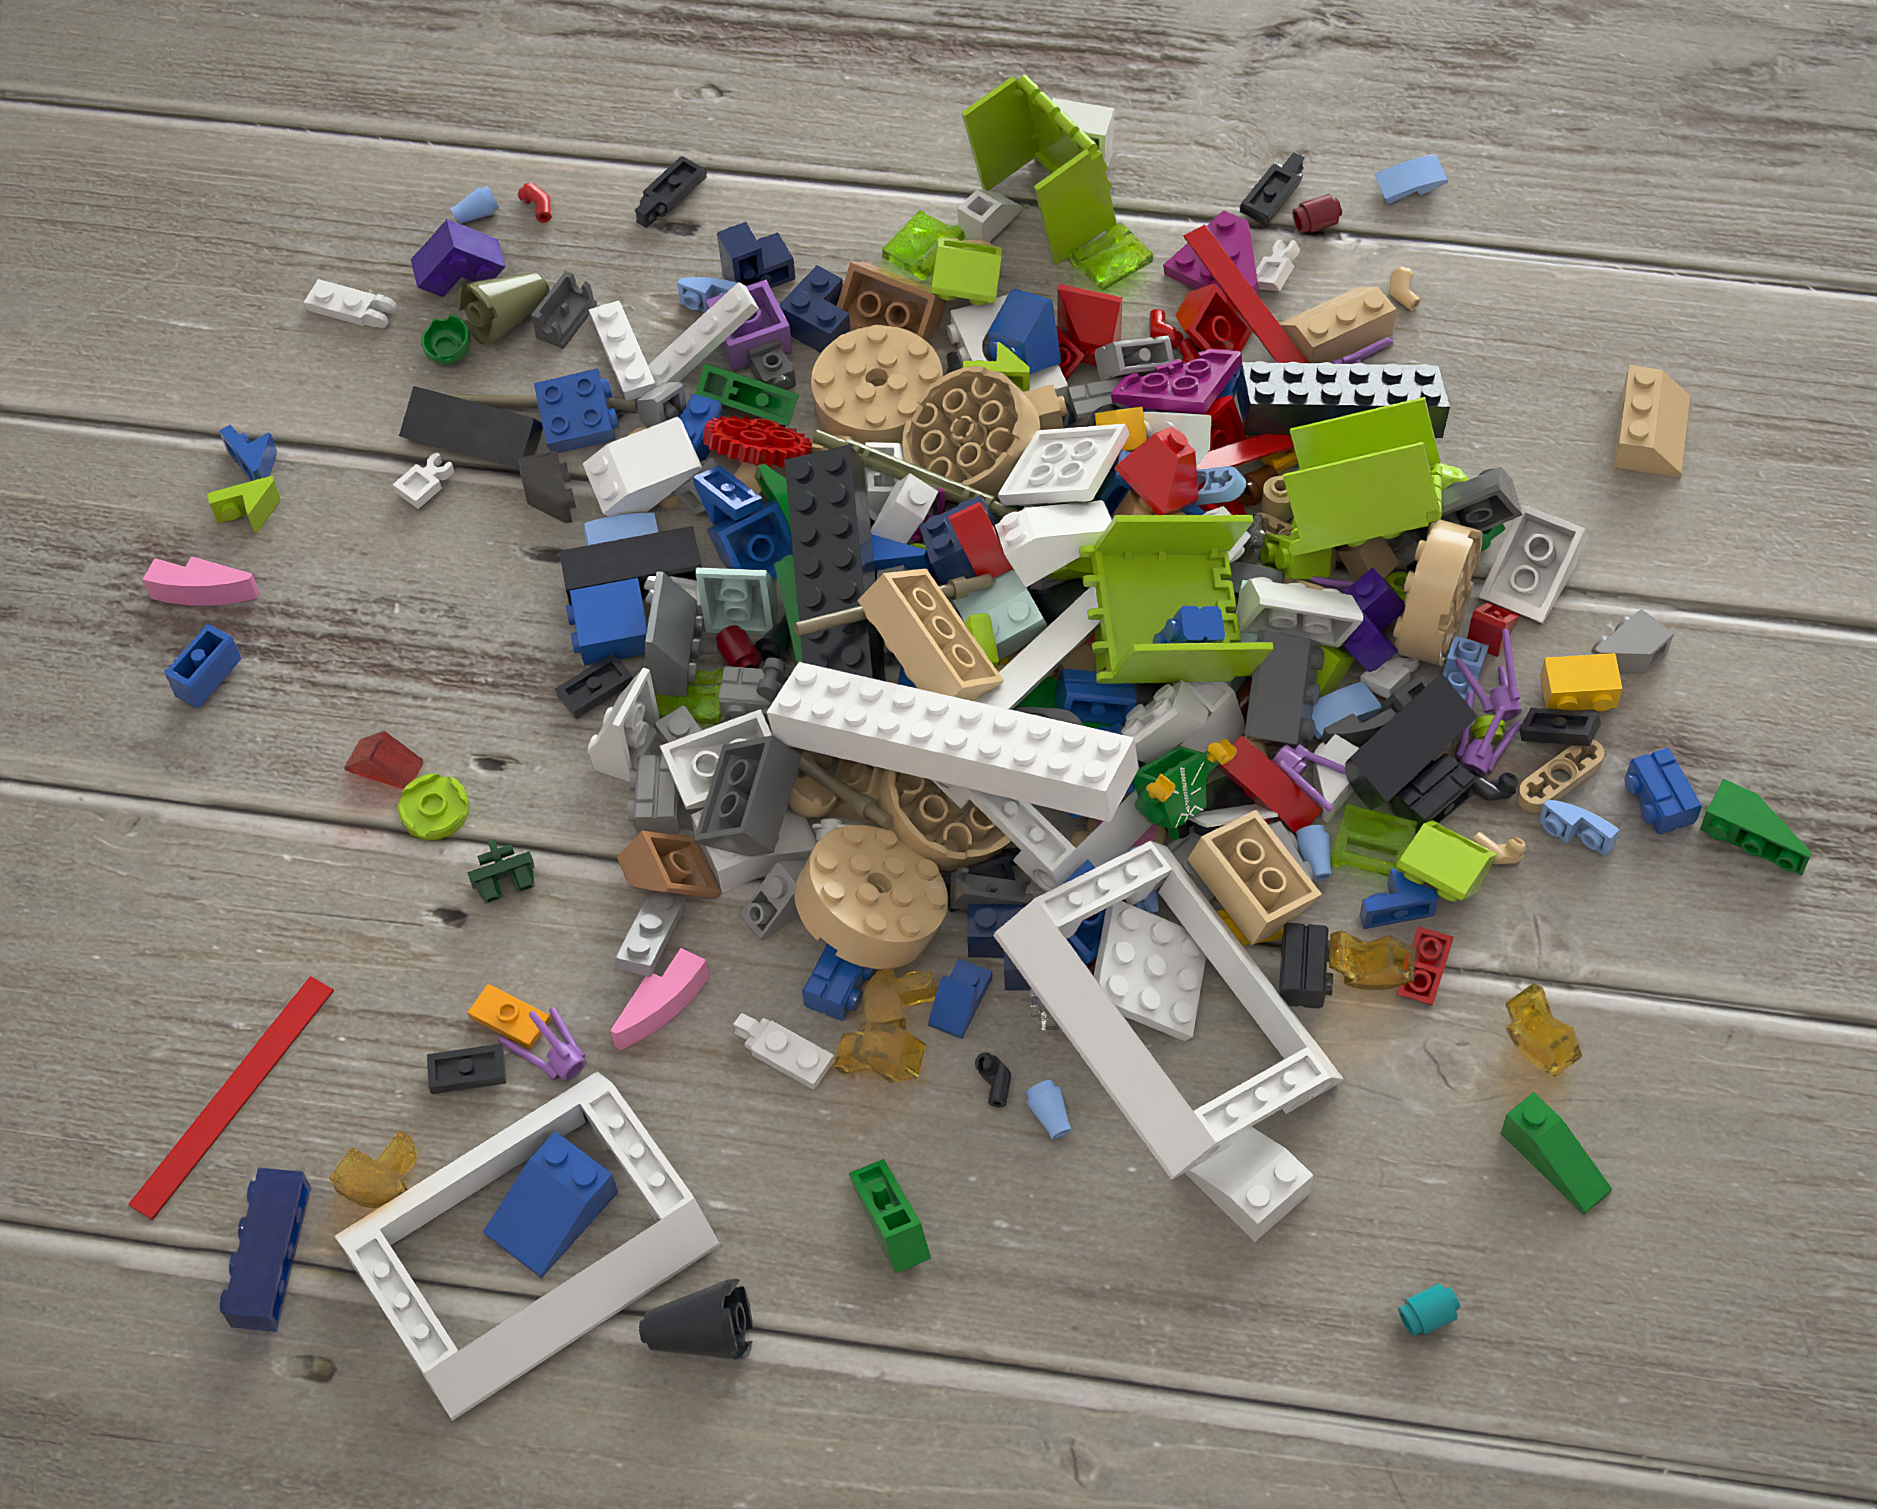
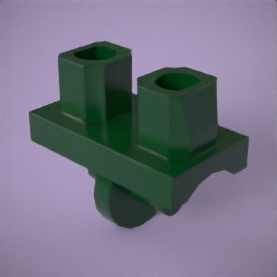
M494 839L487 841L490 852L477 856L480 866L493 861L494 863L467 872L472 888H477L485 904L503 897L498 884L500 879L511 876L516 892L535 886L532 870L535 867L530 851L502 860V858L515 854L513 847L510 844L497 848Z

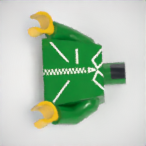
M1226 738L1222 739L1220 743H1211L1205 753L1179 745L1138 769L1133 778L1138 799L1135 801V808L1148 822L1166 827L1170 838L1181 839L1187 837L1190 833L1188 820L1203 811L1207 805L1206 785L1210 772L1219 763L1223 765L1232 760L1236 755L1237 749Z

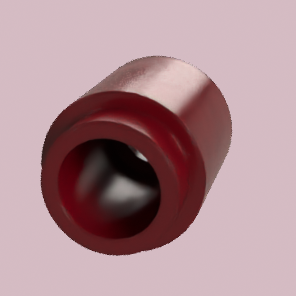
M1330 194L1302 202L1298 208L1292 211L1294 224L1300 233L1307 232L1308 234L1334 226L1339 223V217L1342 216L1341 204L1337 198H1333Z
M731 625L718 633L716 637L717 650L728 667L759 668L762 656L746 630L741 629L738 625Z

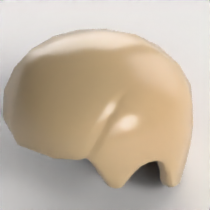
M797 775L788 805L791 810L805 818L818 819L830 814L840 797L808 775L798 777Z

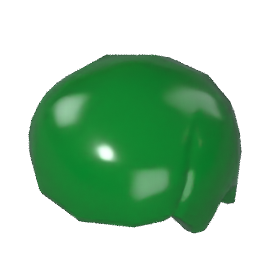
M449 314L448 318H434L429 327L422 334L421 346L426 357L440 365H452L458 363L468 354L471 336L465 321L455 314Z

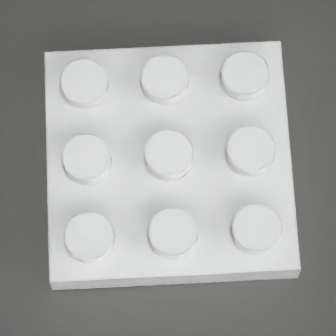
M1116 424L1036 431L1033 439L1024 450L998 493L1002 506H1025L1042 503L1056 504L1058 502H1086L1093 500L1130 435L1126 425Z
M1119 901L1106 908L1094 971L1095 979L1124 1017L1182 1041L1189 1040L1193 1037L1206 955L1188 931L1180 925L1123 901Z

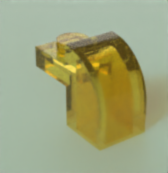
M1343 930L1330 934L1329 968L1344 975L1345 985L1364 990H1386L1414 981L1415 947L1391 935L1365 942Z
M893 967L880 970L868 981L863 993V1005L870 1042L907 1034L903 1008L935 1001L936 988L932 970L927 972L912 971L903 977L895 979Z
M1532 983L1505 1003L1512 1022L1506 1027V1030L1518 1050L1535 1067L1556 1077L1583 1057L1573 1027L1553 1017L1543 987Z
M873 1021L860 1022L857 1032L842 1034L834 1068L842 1074L871 1069L890 1083L916 1079L919 1077L926 1044L897 1026Z
M399 1130L377 1161L351 1147L329 1179L338 1194L355 1204L367 1208H380L408 1190L402 1175L403 1173L407 1174L413 1168L417 1160L418 1151L412 1137Z

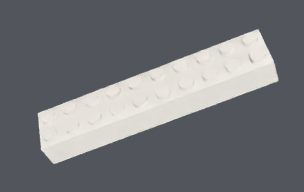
M801 662L797 664L767 711L773 736L788 746L1111 822L1139 769L1134 737Z

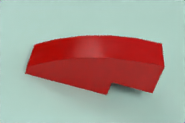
M1240 735L1232 744L1237 749L1236 755L1226 764L1222 765L1219 763L1216 768L1244 790V794L1257 805L1278 813V817L1273 818L1278 822L1281 821L1283 826L1297 837L1296 832L1301 828L1310 826L1322 812V809L1277 765Z

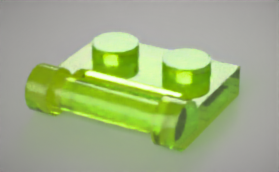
M919 210L882 248V257L921 279H927L933 273L937 246L924 259L920 258L938 240V237L947 239L958 238L959 241H963L965 233L960 227L956 225L949 226Z
M1118 223L1111 227L1109 233L1081 249L1075 248L1068 252V259L1075 269L1079 268L1103 292L1152 263L1153 253L1124 224ZM1116 242L1118 243V244L1114 245L1113 247L1107 249L1106 251L1102 252L1101 254H1099V255L1095 256L1094 258L1090 259L1092 256L1098 254L1099 252H1101V251H1103L1104 249L1110 247L1111 245L1115 244Z
M717 668L716 672L697 670L696 681L690 684L714 686H688L687 697L655 694L659 718L665 717L684 705L697 723L718 725L721 722L722 716L719 694L724 669Z
M1346 804L1330 865L1341 867L1343 864L1389 876L1390 869L1393 868L1404 874V870L1396 867L1414 838L1417 822ZM1350 844L1396 856L1395 863L1347 851L1346 846Z

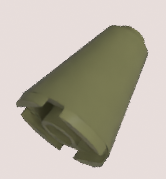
M535 272L469 282L459 287L457 306L459 311L465 310L468 318L465 320V323L472 337L480 344H492L535 311L549 293V285L544 277L539 276Z

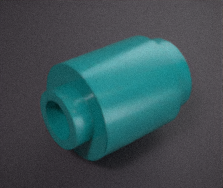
M1437 1283L1405 1299V1304L1398 1307V1313L1405 1328L1412 1337L1419 1333L1424 1336L1457 1320L1456 1310L1460 1309L1461 1306L1451 1287L1445 1289L1440 1283Z

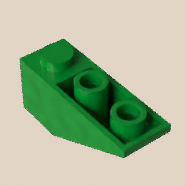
M1726 779L1722 780L1705 813L1700 830L1708 833L1716 840L1726 841L1740 847L1750 855L1760 856L1769 860L1785 871H1793L1803 875L1812 855L1809 849L1757 793Z

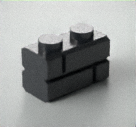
M1444 753L1436 761L1432 760L1418 773L1417 777L1411 782L1409 781L1394 795L1393 814L1402 822L1407 823L1409 828L1417 834L1424 823L1431 820L1437 823L1442 822L1468 800L1474 792L1475 777L1464 767H1460L1459 763L1450 755Z
M1289 922L1284 924L1279 994L1288 1006L1298 1007L1302 1005L1306 1008L1320 1009L1323 1007L1325 995L1332 996L1334 974L1326 972L1327 962H1334L1335 940H1328L1329 928L1325 925L1309 924L1305 926L1301 923Z

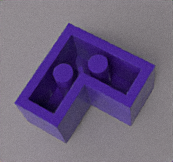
M448 219L410 259L417 288L442 297L449 292L461 277L473 282L494 279L506 267L498 239Z
M1372 567L1342 593L1352 595L1363 613L1362 623L1343 644L1351 655L1369 672L1376 671L1398 652L1382 630L1404 612L1406 607L1404 601L1394 588Z

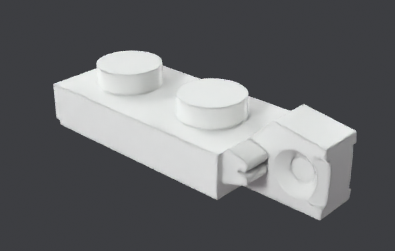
M741 1013L733 1024L735 1034L746 1040L744 1045L751 1051L753 1057L812 1090H815L835 1061L832 1053L772 1020L770 1022L768 1019L762 1018L758 1022L756 1019Z

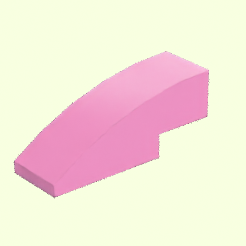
M192 556L185 567L155 558L142 579L151 599L172 604L192 606L223 605L257 599L260 594L253 574Z
M680 948L662 977L652 973L651 977L645 976L610 1030L615 1048L623 1050L643 1040L679 1014L709 979L706 960Z

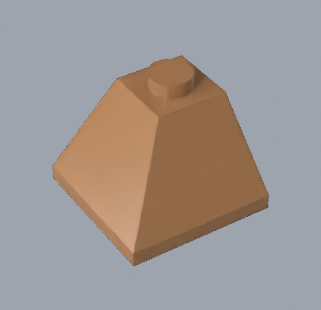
M641 831L617 857L630 886L664 893L718 898L722 894L699 845L694 842L695 837Z

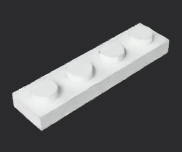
M740 282L733 286L648 365L656 387L662 383L680 382L759 309L746 286Z
M620 301L589 309L591 321L625 401L642 397L647 391L656 388L653 376Z

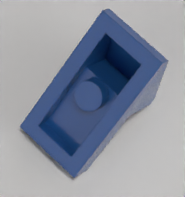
M231 424L219 430L226 451L251 481L270 476L277 455V449L271 433H266L250 442L244 433L239 435Z
M720 465L693 476L694 486L710 521L714 525L729 518L736 521L762 509V497Z
M1392 868L1390 869L1387 883L1390 894L1376 893L1363 899L1360 911L1363 929L1435 916L1438 895L1434 890L1407 879L1403 873Z
M958 958L950 976H942L928 1026L963 1039L992 980V971Z

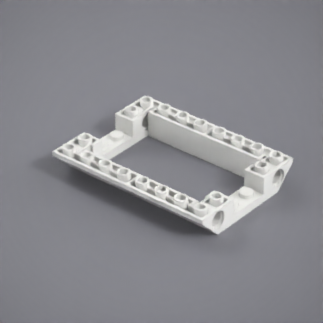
M1090 587L999 672L1004 680L1000 686L974 700V702L1013 710L1083 644L1100 625V620H1089L1087 610L1098 608L1096 588ZM1184 682L1209 710L1206 726L1186 739L1180 746L1205 753L1211 743H1220L1225 738L1233 744L1246 729L1234 690L1225 682ZM932 780L960 808L971 800L1021 850L1013 861L1045 893L1059 887L1087 859L1097 868L1123 855L1153 825L1135 808V801L1138 799L1135 789L1119 805L1111 822L1103 821L1075 848L1030 803Z
M1149 841L1036 897L993 935L1171 1180L1230 1147L1237 1136L1244 1130L1281 1109L1287 1114L1344 1080L1167 846ZM1160 888L1158 891L1160 896L1285 1059L1194 1111L1066 940L1074 935L1082 920L1123 899L1128 904L1134 905L1146 899L1150 892Z
M595 1072L334 1236L370 1294L376 1299L416 1366L452 1421L720 1246L694 1196L613 1083L599 1072ZM584 1113L605 1151L610 1149L643 1196L646 1209L656 1223L458 1351L391 1248V1245L531 1158L554 1131L564 1137L586 1123Z

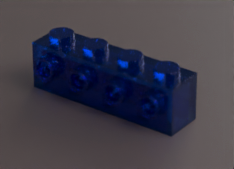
M258 1167L255 1181L249 1183L247 1190L249 1206L246 1217H241L239 1222L238 1238L240 1242L237 1253L231 1255L229 1262V1275L231 1278L228 1289H224L221 1294L219 1305L220 1312L231 1328L277 1332L311 1191V1185L302 1171Z

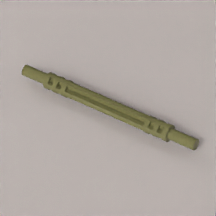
M820 430L814 433L813 442L829 449L850 444L864 461L865 467L900 481L911 473L937 491L940 487L944 488L945 499L957 504L982 495L993 515L1003 518L1011 512L1021 511L1011 506H1002L995 496L847 438L843 440Z

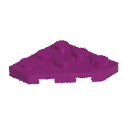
M1223 210L1207 225V228L1254 291L1258 293V280L1249 222ZM1188 243L1163 265L1165 275L1195 290L1215 283L1224 293Z
M1209 349L1199 352V359L1191 360L1184 364L1178 359L1156 366V373L1140 378L1137 373L1125 376L1111 393L1112 404L1120 403L1130 408L1156 409L1159 412L1176 411L1188 414H1205L1241 366V352Z

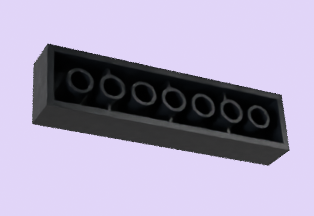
M850 444L785 460L799 621L861 606L858 602L859 598L876 581L864 461ZM868 619L800 636L803 663L886 681L881 634Z

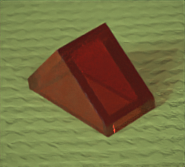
M382 731L360 739L344 768L347 772L404 789L406 785L416 778L424 762L422 758L386 731Z

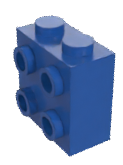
M598 368L533 383L546 444L552 455L616 440L614 429L619 428V422L615 408L609 409L607 398L613 397L608 378L602 379Z
M638 578L570 590L572 604L566 605L569 625H576L577 632L570 633L574 654L581 652L584 666L596 664L612 653L618 659L645 654L647 623Z

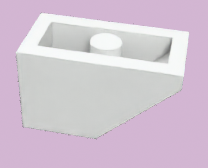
M909 473L893 487L871 529V534L906 544L924 520L938 491Z
M1335 734L1327 744L1321 743L1314 754L1345 767L1348 758L1359 748ZM1314 762L1312 776L1314 787L1333 806L1332 811H1327L1319 804V807L1322 809V820L1329 823L1354 790L1345 774Z

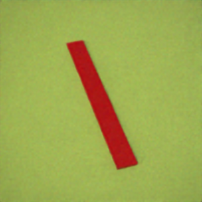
M1204 224L1183 236L1276 363H1308L1207 226Z
M1263 434L1209 451L1197 466V470L1223 466L1235 467L1294 448L1291 435Z
M311 976L307 979L129 1202L128 1206L151 1220L156 1217L334 992V989Z

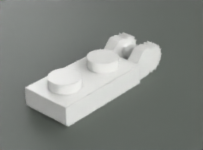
M320 279L316 281L304 301L306 310L360 326L368 325L381 329L385 328L389 322V319L383 313L393 314L397 309L396 302L384 295L377 294L375 296L374 294Z

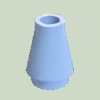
M486 186L482 189L480 187L476 188L460 203L450 209L458 224H463L494 215L493 211L499 209V206L489 187Z
M1311 825L1299 829L1296 832L1299 853L1303 862L1308 861L1315 877L1314 881L1329 879L1332 876L1330 869V834L1325 831L1323 825Z
M1046 1080L1026 1091L1028 1098L1026 1104L1047 1130L1052 1140L1063 1137L1072 1131L1060 1086H1055L1053 1080Z

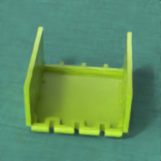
M1022 75L1018 81L1013 76L961 112L983 190H991L1033 159L1037 163H1041L1049 171V176L1036 184L1034 189L1052 261L1055 265H1058L1105 231L1110 235L1116 231L1117 222L1110 194L1112 186L1106 175L1108 166L1103 159L1102 153L1098 150L1097 144L1084 131L1080 130L1079 126L1061 111L1044 92H1041V89L1027 75Z
M1425 397L1290 429L1300 467L1299 471L1283 474L1294 515L1292 520L1293 530L1290 533L1291 542L1288 548L1290 554L1301 555L1345 544L1352 547L1366 543L1368 539L1381 536L1384 539L1395 538L1401 535L1403 531L1429 526V523L1440 520L1442 516V467L1436 464L1440 463L1441 460Z
M1115 515L1095 545L1079 547L1080 557H1091L1094 575L1084 576L1083 585L1096 588L1098 608L1087 610L1089 620H1100L1103 641L1092 643V652L1105 654L1107 672L1096 674L1097 683H1174L1180 680L1184 682H1231L1236 676H1250L1273 650V642L1241 643L1238 615L1236 613H1226L1237 609L1233 582L1223 579H1228L1232 576L1229 556L1226 551H1230L1251 526L1253 515ZM1182 606H1198L1199 609L1202 606H1218L1221 609L1225 637L1221 643L1153 644L1154 635L1164 628L1167 620L1171 619Z

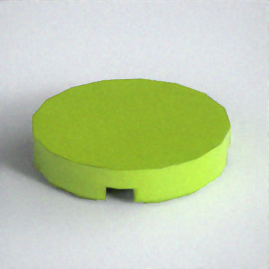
M427 774L414 779L403 789L402 797L397 805L402 826L411 835L423 840H438L451 836L466 821L470 807L464 786L456 778L451 776L447 778L439 774Z

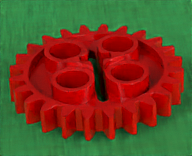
M731 415V418L720 416V419L712 418V421L707 420L703 434L704 445H708L710 450H717L718 455H728V459H737L741 463L754 464L755 466L765 464L770 468L772 465L784 468L785 460L810 454L812 446L810 438L805 437L804 433H797L795 428H786V425H778L772 420L760 418L753 420L747 416H743V418H738L734 415Z

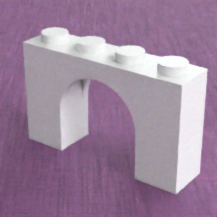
M1008 295L997 297L995 303L988 302L987 305L973 304L950 311L951 324L947 325V333L951 344L956 343L959 348L957 349V354L962 368L963 361H987L985 357L989 353L988 345L990 343L988 330ZM1058 364L1030 374V390L1053 384L1057 397L1063 396L1068 403V384Z

